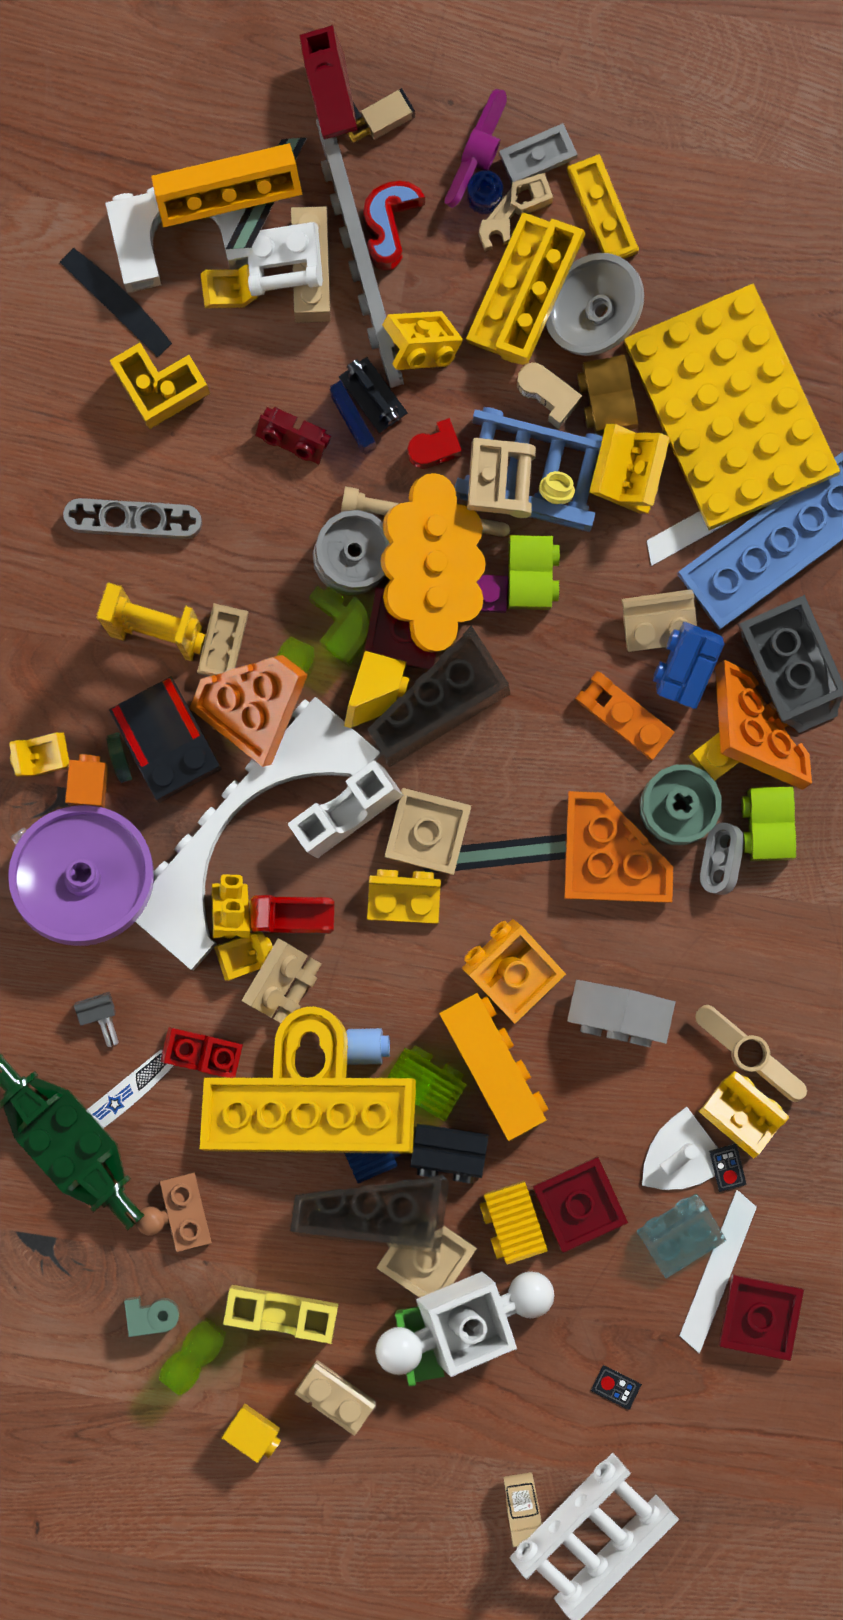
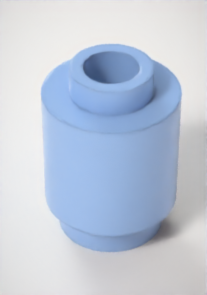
M382 1028L347 1029L348 1065L383 1064V1057H390L389 1035H383Z

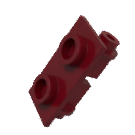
M267 407L263 415L261 414L259 417L255 436L271 446L281 447L294 453L302 460L312 461L319 465L324 448H327L332 437L326 434L327 430L305 420L298 430L293 428L298 417L277 407L273 409Z

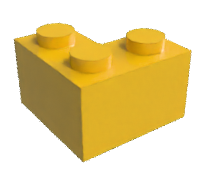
M138 343L109 360L113 370L149 429L210 394L207 383L190 355L158 372L142 344Z

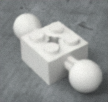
M480 1272L416 1299L426 1328L415 1333L402 1327L387 1330L377 1342V1360L387 1372L403 1375L411 1372L418 1366L422 1353L433 1349L438 1365L452 1377L517 1349L507 1317L517 1313L525 1318H537L547 1313L554 1301L553 1286L547 1277L538 1272H524L511 1282L508 1293L500 1296L496 1283L486 1274Z

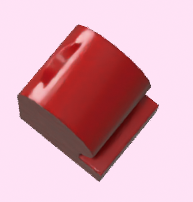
M450 418L436 422L437 433L432 435L421 433L412 437L408 444V459L413 466L427 469L462 456V449Z

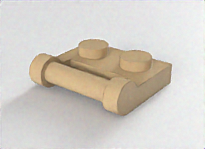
M474 438L471 449L467 510L510 514L517 518L530 517L532 513V504L529 502L531 461L535 459L536 447L527 443ZM508 457L517 459L515 500L505 499Z

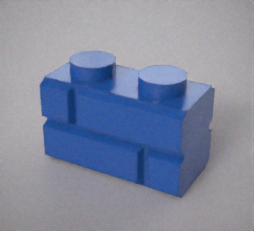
M687 622L682 623L679 631L673 629L666 649L671 652L666 663L661 661L658 663L652 680L657 683V694L697 709L724 647L723 637Z

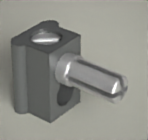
M110 992L75 1002L74 1008L80 1026L98 1021L106 1045L112 1047L106 1026L107 1023L114 1046L119 1043L112 1022V1016L115 1015L116 1011Z

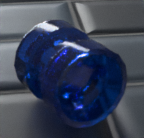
M480 171L470 178L467 201L469 206L477 213H492L502 201L503 183L496 173Z

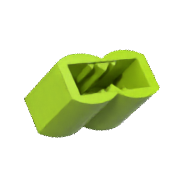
M510 535L508 548V609L550 610L552 608V601H559V580H553V566H559L560 546L553 545V536Z
M793 787L750 788L747 796H742L741 799L742 818H748L749 832H743V852L750 854V861L794 860L796 858V831Z

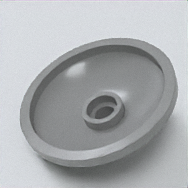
M609 253L591 254L574 261L546 322L547 329L554 341L565 350L584 356L601 354L620 344L632 332L642 313L644 288L638 272L625 259ZM607 310L606 314L601 317V314Z

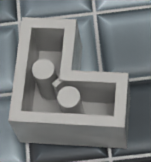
M576 979L567 1022L581 1025L580 1032L601 1036L602 1030L608 1031L607 1038L628 1042V1038L631 1036L630 1043L651 1048L652 1041L667 1044L676 1001L629 989Z

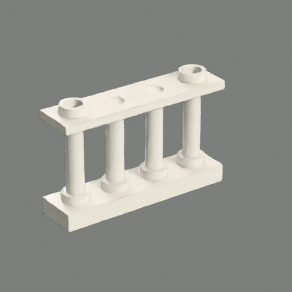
M614 1453L605 1461L599 1463L594 1472L527 1540L521 1542L516 1551L509 1557L526 1579L537 1570L560 1591L554 1599L571 1620H581L679 1520L657 1495L647 1503L624 1481L631 1473ZM613 1491L637 1513L622 1529L599 1508V1505ZM587 1518L612 1539L597 1555L573 1534ZM561 1544L586 1565L571 1581L547 1560Z

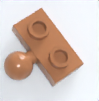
M195 1173L159 1181L166 1210L160 1211L155 1207L143 1208L141 1212L145 1216L136 1222L138 1230L144 1235L152 1236L158 1234L164 1225L169 1224L176 1252L212 1243Z

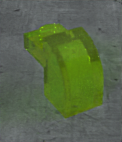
M317 586L309 596L310 602L335 621L320 640V644L349 667L366 643L369 630L367 612L357 597L354 596L345 607L342 604L345 599L330 587H327L324 591Z

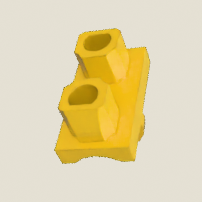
M223 874L220 878V884L212 883L211 887L213 938L225 936L230 939L236 935L249 939L248 884H243L241 875Z

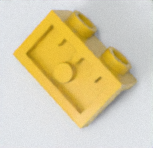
M442 311L388 314L382 324L392 338V341L400 349L392 363L396 370L448 366L454 360L455 354L463 342L462 337Z
M378 869L377 876H369L367 920L438 924L441 879H434L433 872L413 871L412 878L398 877L397 870Z

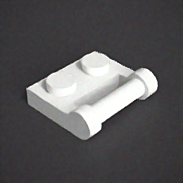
M315 222L260 230L252 248H247L250 274L248 286L252 296L264 295L265 291L308 285L312 288L322 286L318 225ZM307 262L305 271L264 277V269Z

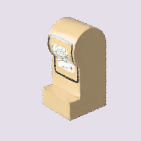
M539 363L525 364L518 373V391L522 396L536 399L549 409L551 413L549 414L548 422L560 429L581 402L582 395Z
M532 1472L503 1477L513 1547H517L521 1542L527 1540L542 1525Z

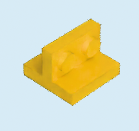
M606 424L589 493L634 512L649 514L650 507L654 505L658 491V484L670 437L662 433H635L617 424Z

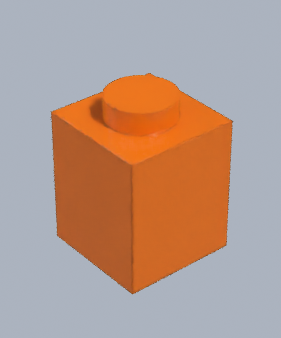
M80 754L79 760H69L65 803L72 806L90 805L105 808L109 766L106 763L100 762V756Z

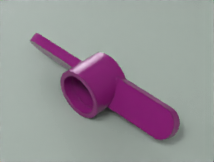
M494 89L477 126L468 139L461 158L462 162L445 197V204L451 208L455 207L462 199L475 168L488 172L494 161L501 139L492 136L507 102V95L504 90Z

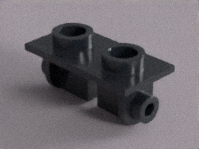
M367 356L361 361L358 359L352 361L346 367L348 370L338 376L379 434L408 414Z

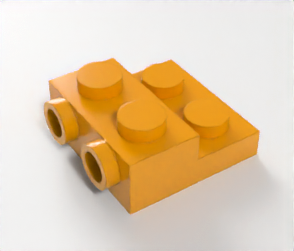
M512 919L509 923L507 921L498 923L490 933L492 939L483 948L481 946L472 948L464 958L466 964L461 969L515 1024L566 973L518 922Z

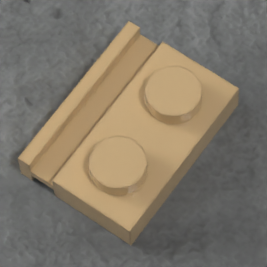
M692 589L621 599L628 652L666 647L673 629L679 631L683 622L697 626Z

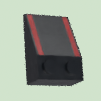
M172 676L109 709L144 779L159 803L222 770Z

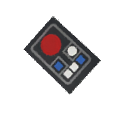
M737 1144L709 1151L719 1192L747 1185Z
M603 1365L591 1391L630 1410L642 1384Z

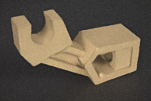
M545 173L512 182V188L488 219L482 220L479 237L484 251L492 249L493 245L489 240L492 234H499L504 245L509 243L510 218L514 213L521 216L522 212L529 214L552 204L553 195ZM529 189L532 200L529 202L524 201L522 205L519 204L516 193L520 194L521 191Z

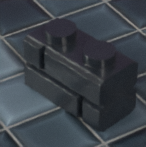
M417 1123L410 1167L417 1168L416 1175L438 1178L439 1172L452 1173L453 1181L473 1184L474 1177L482 1178L488 1134Z

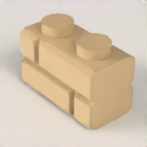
M318 1360L315 1361L295 1392L298 1397L307 1403L311 1402L314 1408L354 1436L376 1406L374 1399Z

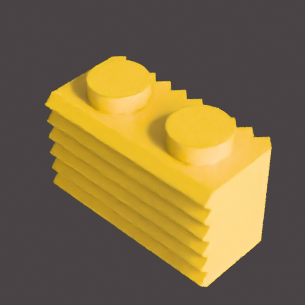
M525 1181L483 1194L486 1202L480 1203L479 1206L485 1224L493 1222L497 1236L490 1239L497 1259L504 1257L506 1265L548 1251Z

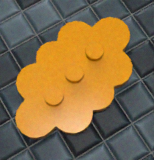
M431 473L420 477L413 483L409 492V502L394 506L385 515L383 530L390 544L383 551L380 562L383 572L390 579L383 595L386 609L394 618L410 622L411 638L415 644L423 651L433 653L445 650L451 646L457 636L458 623L472 620L481 611L484 599L477 581L484 573L486 563L484 555L476 546L481 539L483 531L479 515L474 510H467V506L457 504L456 491L449 479L443 475Z

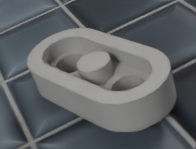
M718 823L708 833L700 872V882L702 887L710 893L726 895L736 886L744 848V835L737 826L728 823ZM731 838L730 846L727 847V842ZM724 873V878L721 882V876Z

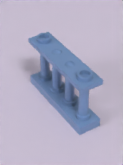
M484 407L483 411L475 409L473 424L482 426L479 438L493 440L497 429L517 434L515 442L529 444L530 438L551 443L542 479L550 472L559 470L564 447L585 452L573 501L568 503V506L548 502L539 491L534 493V497L529 496V502L532 504L530 516L532 518L590 532L595 512L589 511V506L586 504L603 436L587 433L585 437L503 417L504 413L498 409ZM514 457L510 458L507 470L505 499L515 500L517 459ZM466 475L465 479L457 478L455 485L457 499L468 501L470 475Z

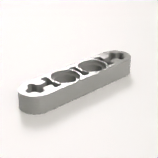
M79 498L68 502L63 512L64 520L68 527L79 533L191 539L199 534L203 525L198 510L193 506L183 504ZM78 507H83L85 513L96 514L95 507H101L99 512L100 526H95L96 521L94 518H84L82 524L78 525L75 518L70 517L71 513H77ZM118 508L124 511L126 518L121 526L111 527L106 523L105 517L109 510ZM150 510L156 511L161 516L160 524L154 529H146L141 525L142 515ZM172 511L171 518L179 520L183 519L184 513H189L191 519L195 520L196 523L195 525H189L188 531H183L180 524L170 523L171 531H165L167 525L165 512Z

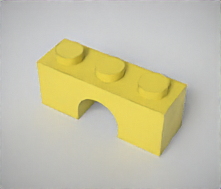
M232 1285L229 1289L223 1325L256 1331H279L295 1335L296 1338L331 1344L338 1303Z

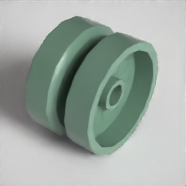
M675 764L660 770L646 784L640 797V816L645 828L655 839L668 845L685 846L700 840L715 827L721 814L722 796L716 782L706 771L693 765ZM676 800L684 801L686 805L685 811L682 809L674 810L673 804L676 803Z

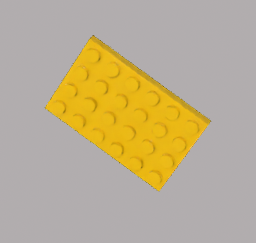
M754 284L743 287L624 339V345L666 436L670 437L669 444L708 530H712L840 474V469Z

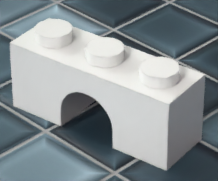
M375 760L345 782L348 787L335 799L321 805L315 803L288 823V826L307 853L319 858L404 796L386 769Z

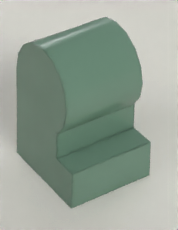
M140 1296L124 1300L129 1337L167 1332L172 1330L179 1320L180 1311L178 1305L169 1298L157 1299L151 1305L141 1306Z

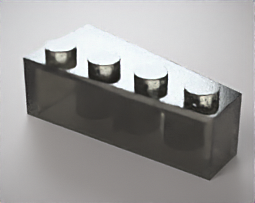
M471 625L463 633V636L452 647H449L440 656V659L426 673H423L414 682L415 684L368 728V732L374 745L390 768L510 695L509 683Z
M443 1175L418 1180L410 1179L389 1184H373L345 1190L337 1189L295 1195L290 1232L300 1237L440 1253L449 1180Z

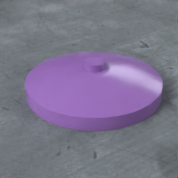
M76 805L53 811L40 818L26 830L12 853L8 881L11 896L18 912L34 931L57 943L86 946L98 944L116 937L139 918L147 906L152 893L154 867L150 850L144 837L129 820L106 808Z

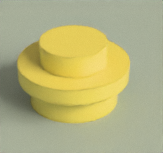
M550 472L541 480L539 492L543 498L552 504H566L573 499L575 493L572 478L563 472Z

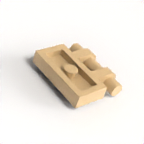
M278 938L242 1001L271 1018L278 1006H280L273 1019L282 1023L290 1013L300 1009L301 1005H299V1002L309 986L313 987L317 980L315 975L322 964L309 957L303 969H301L308 955ZM295 978H297L296 981L294 982L292 988L290 989L289 993H288L287 996L285 997V994H286V992L288 991L289 987L291 986L293 980H294Z

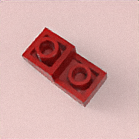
M168 1027L160 1062L226 1078H235L243 1044Z

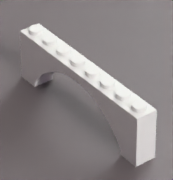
M316 697L311 702H308L306 699L303 700L292 713L295 720L285 730L272 765L262 767L252 759L245 767V770L249 773L240 783L234 780L222 793L221 796L225 800L217 810L210 807L200 818L198 824L202 827L193 837L187 834L174 849L178 853L169 864L163 861L154 871L155 881L150 899L144 911L135 922L193 971L217 944L210 938L206 920L205 882L215 845L232 818L251 800L277 785L311 776L334 775L352 777L381 756L380 752L354 729L345 727V722Z

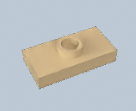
M213 603L197 670L198 674L212 676L236 668L249 614L248 611Z

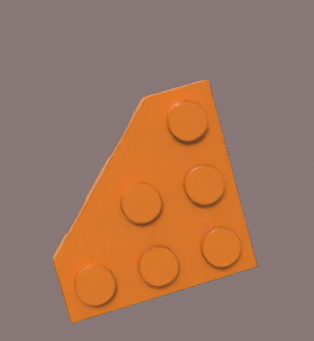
M284 655L271 657L260 662L200 679L189 709L262 767L272 765L308 674Z
M726 660L716 665L721 754L801 790L811 785L810 754L802 743L796 746L784 729L788 724L781 722L773 703L771 702L767 705L755 688L759 685V682L752 672Z
M568 791L564 899L672 903L673 866L656 850L642 832L627 819L605 793Z

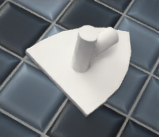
M685 1107L673 1116L658 1131L650 1144L643 1165L642 1186L662 1190L684 1189L699 1185L715 1176L709 1151L718 1147L688 1107Z

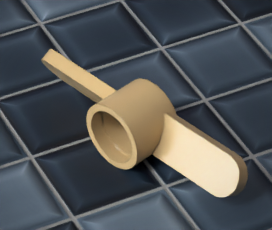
M703 1005L698 1009L695 1016L697 1023L731 1051L732 1060L739 1069L751 1072L756 1071L793 1102H799L806 1096L807 1088L805 1084L770 1055L769 1046L762 1038L753 1035L747 1036L710 1005ZM747 1040L756 1041L763 1049L762 1060L753 1067L745 1066L738 1057L740 1045Z

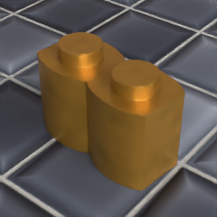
M625 355L583 362V372L577 373L580 394L587 393L589 406L584 407L587 428L593 427L597 435L604 434L606 424H617L628 430L637 429L638 418Z

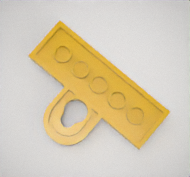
M312 1006L303 1007L290 1013L282 1021L276 1032L273 1078H204L200 1150L229 1152L413 1153L416 1080L413 1078H346L348 1038L342 1022L325 1009ZM313 1032L319 1037L320 1047L325 1053V1064L319 1074L314 1077L305 1078L301 1077L296 1070L295 1055L300 1047L302 1037L307 1033Z

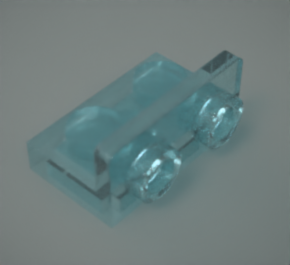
M698 1194L680 1200L675 1207L659 1217L651 1218L643 1227L637 1230V1234L645 1244L665 1279L727 1241L711 1212Z

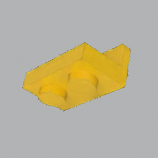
M736 1071L732 1072L719 1084L699 1110V1113L753 1159L761 1153L775 1132L789 1119V1116L776 1101L767 1098L755 1088L754 1083L748 1077L740 1075Z

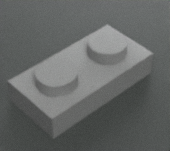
M563 123L499 151V157L511 183L550 171L577 159L578 155Z

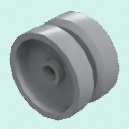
M361 510L343 511L326 522L319 532L313 550L314 569L326 586L334 592L348 596L364 594L377 587L385 577L380 562L381 555L390 544L384 535L383 522L375 515ZM351 547L353 552H360V555L357 557L350 556L348 548Z

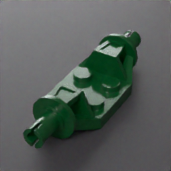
M0 1054V1087L5 1091L4 1097L0 1100V1109L4 1108L14 1139L62 1193L92 1206L90 1210L93 1213L101 1206L103 1208L107 1206L128 1231L136 1223L127 1212L136 1222L145 1214L123 1192L125 1190L123 1186L131 1178L125 1175L118 1143L70 1090L38 1078L39 1075L36 1071L27 1077L23 1076L21 1078L5 1060L3 1055ZM30 1085L33 1086L36 1090H38V1091H39L40 1093H42L45 1097H47L48 1100L45 1101V1100H44L42 1097H40L36 1092H34L29 1086H30ZM104 1162L107 1164L112 1175L117 1181L116 1185L107 1173V1171L105 1170L104 1166L102 1165Z

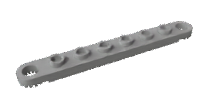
M316 119L326 160L320 161L326 182H333L335 193L330 194L335 215H342L345 226L339 228L344 249L351 247L354 260L348 261L353 282L360 281L363 294L357 295L362 315L369 314L372 327L367 328L371 348H379L389 387L400 386L404 384L402 373L392 365L396 357L395 346L392 338L382 326L386 314L337 138L335 136L324 140L319 121Z

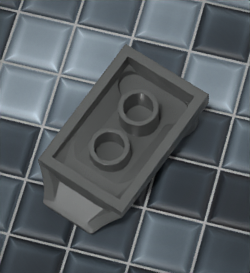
M805 595L738 624L742 641L749 649L781 722L790 725L801 733L837 717L838 709L843 699V681Z

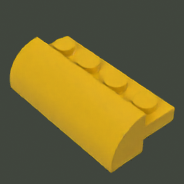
M522 212L466 337L467 342L496 353L503 360L522 365L528 364L582 244L585 231L553 218L549 222Z

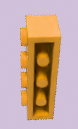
M290 143L151 176L163 228L303 195Z
M475 993L440 1012V1017L507 1140L510 1141L545 1122L546 1118L543 1113L549 1109L540 1092L537 1091L532 1094L526 1081L531 1079V1076L522 1059L515 1062L509 1052V1049L514 1047L507 1031L505 1028L497 1030L492 1020V1017L497 1015L489 998L487 996L480 998L479 994Z

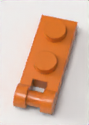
M596 671L590 678L592 683L585 692L581 690L575 697V700L653 761L675 732L613 684L605 675ZM602 692L611 697L604 707L596 701Z

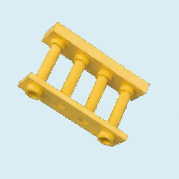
M107 582L96 618L110 637L124 641L127 633L132 634L135 631L175 643L185 660L192 661L194 653L201 654L206 634L201 633L202 626L193 608L185 606L182 618L135 605L132 604L121 586Z

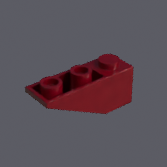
M331 25L300 34L303 60L323 139L358 130L345 55L334 26Z

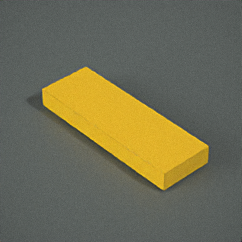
M600 154L567 166L568 175L600 253L614 254L623 259L638 254L639 248Z

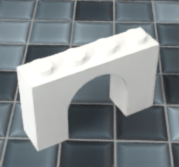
M154 187L149 188L146 194L133 196L132 193L117 195L112 198L113 201L106 202L105 204L126 291L129 293L160 286L161 281L153 250V238L162 220ZM246 208L210 216L221 231L225 249ZM247 248L226 250L230 269L249 264Z

